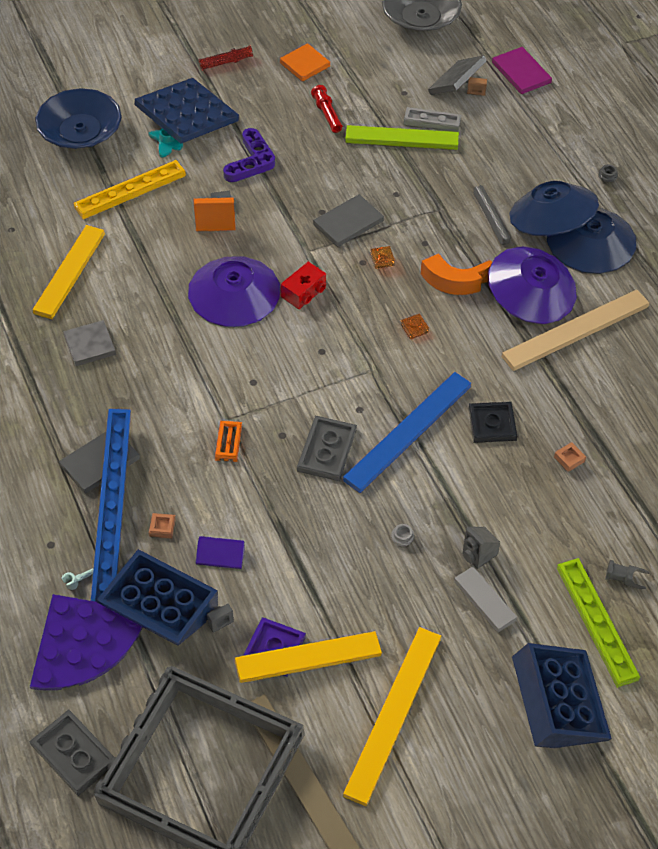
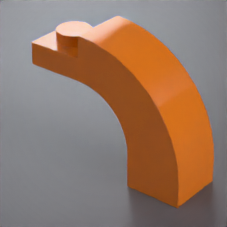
M436 254L422 260L421 275L427 283L439 291L453 295H469L480 292L481 284L489 281L488 270L492 261H486L469 269H459L450 266L440 254Z

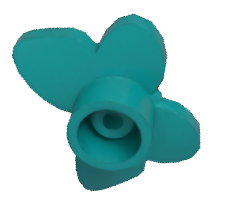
M164 129L148 132L149 137L159 142L158 150L162 158L171 154L172 149L179 151L183 148V143L180 144Z

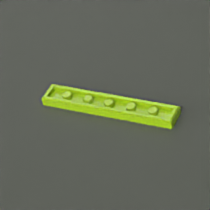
M347 125L345 143L458 150L459 132Z
M576 558L558 564L557 570L616 687L639 681L640 675L580 559Z

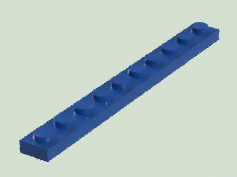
M130 409L108 410L91 601L97 602V599L118 574L131 421Z

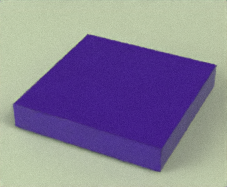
M262 617L243 656L303 645L306 633Z

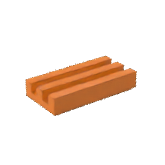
M220 421L215 461H220V458H222L224 461L233 459V462H237L242 422ZM227 426L228 434L224 453L221 452L224 428ZM233 427H237L233 453H230Z

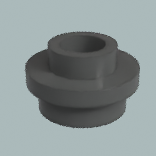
M607 164L599 170L598 175L605 182H613L617 179L618 172L615 166Z

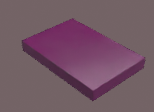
M523 46L492 58L494 66L520 94L552 82V77Z

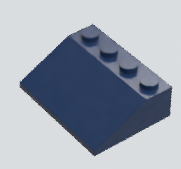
M138 549L100 595L97 603L179 646L203 626L208 620L207 614L215 607H218V590Z
M527 643L512 656L535 747L561 748L605 742L612 739L586 650Z

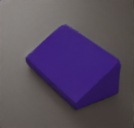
M199 536L196 564L242 569L245 542L242 540Z

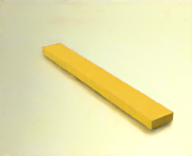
M421 627L418 628L345 788L344 798L367 807L441 641V635Z

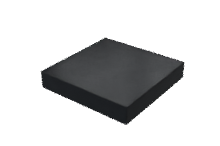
M512 402L469 403L468 410L473 443L517 441L518 436Z

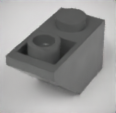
M469 526L465 532L463 557L468 563H472L478 569L498 555L500 541L486 527Z

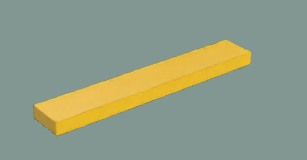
M174 160L73 203L74 208L82 219H86L185 177L186 172L179 162Z
M89 225L85 226L34 306L33 314L48 319L54 318L105 235L103 229Z
M376 631L235 657V665L239 682L244 683L380 657L382 651Z

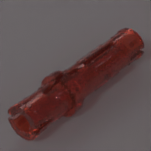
M250 45L240 49L233 48L229 52L199 59V63H201L199 66L201 70L230 62L237 63L238 60L253 57V53H251L253 51Z

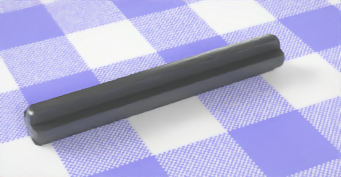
M482 185L474 187L473 193L500 244H509L511 237Z

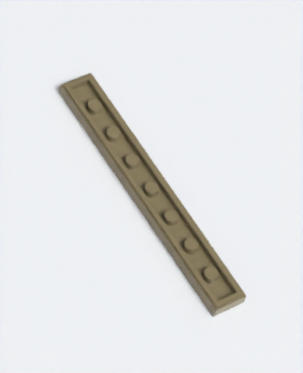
M265 694L251 701L276 712ZM253 725L273 757L283 738ZM297 749L284 777L328 849H360L302 753Z

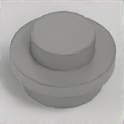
M399 524L392 530L391 538L399 546H408L414 540V531L407 524Z

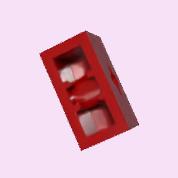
M309 261L306 262L281 283V298L297 309L302 308L304 305L309 304L318 293H322L327 285L326 273Z

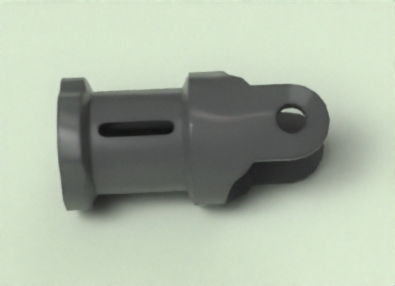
M610 560L605 580L613 579L624 582L626 586L646 589V587L633 582V573L638 571L650 574V572L631 565L628 567L619 565Z

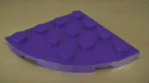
M53 594L30 689L43 691L62 690V688L78 684L80 686L95 680L115 667L126 656V653L140 636L143 627L95 601Z

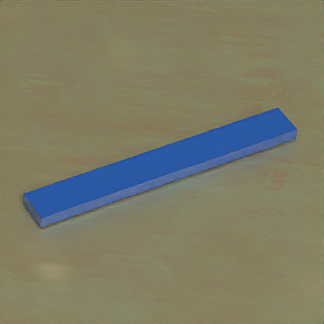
M454 372L343 476V481L361 493L471 388V382Z

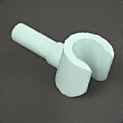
M92 568L76 576L71 572L65 573L62 576V580L64 583H67L66 587L69 590H74L77 588L79 581L93 575L94 569Z

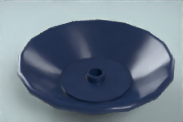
M78 88L62 91L47 99L39 107L35 122L37 131L46 141L58 147L79 149L92 147L108 140L118 130L122 115L120 106L111 96L98 90Z
M563 181L544 182L514 203L509 213L510 222L518 231L532 236L564 234L580 228L595 216L599 208L597 195L588 188Z
M598 208L595 216L584 226L568 233L547 236V244L553 256L565 266L580 272L601 274L618 270L630 262L636 251V235L629 223L618 214Z

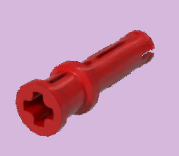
M324 85L315 86L311 90V95L316 99L317 107L323 111L332 132H340L343 125L332 107V99L327 95L326 87Z

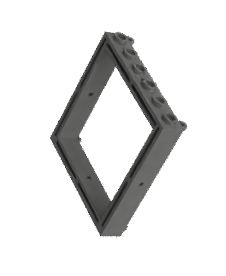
M173 666L167 667L159 680V687L156 692L149 696L143 714H139L135 719L134 729L131 734L123 739L119 754L110 761L106 776L98 781L94 790V796L99 805L189 849H245L305 736L304 725ZM178 691L283 738L226 844L119 793Z

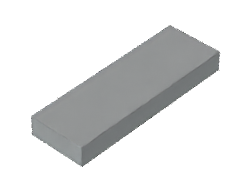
M407 107L403 124L458 132L461 115Z
M474 567L469 568L454 578L455 584L497 633L517 620V616Z

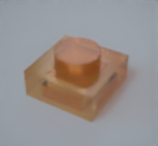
M390 246L371 249L370 255L375 269L395 266V259Z
M420 313L401 320V326L410 340L429 333V327Z

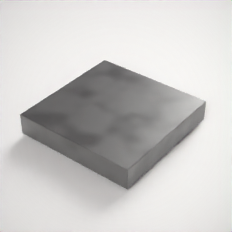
M104 320L63 331L75 366L116 355Z

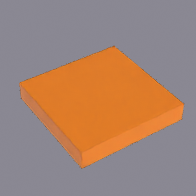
M308 43L280 58V64L302 82L330 67V61Z
M234 198L194 199L196 231L236 230Z

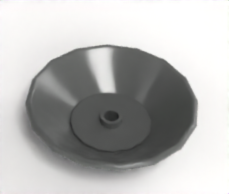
M382 0V7L385 15L393 23L406 29L428 31L450 25L460 15L462 2L461 0Z

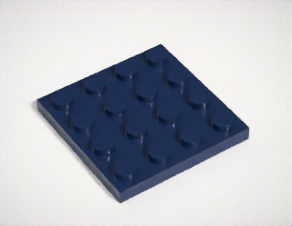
M189 78L135 98L134 102L138 109L180 144L239 121L238 113L194 78Z

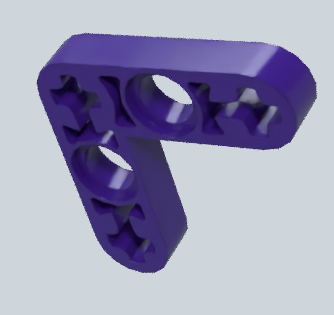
M247 128L243 131V144L251 156L225 165L223 175L226 181L237 182L269 171L275 167V155L257 129ZM257 147L263 148V150L256 151L254 149ZM252 165L254 168L247 169L245 166Z

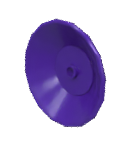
M524 246L506 249L494 258L488 270L489 287L496 301L509 314L525 322L548 324L560 321L572 311L576 302V283L568 268L556 257L540 249Z
M244 256L223 257L210 261L196 271L189 283L188 299L194 311L206 321L224 327H243L261 321L274 310L280 299V282L273 270L261 261Z

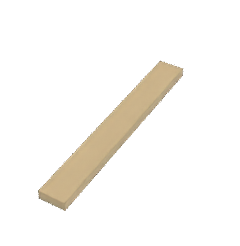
M634 290L502 352V358L512 371H515L648 308L649 302L638 290Z

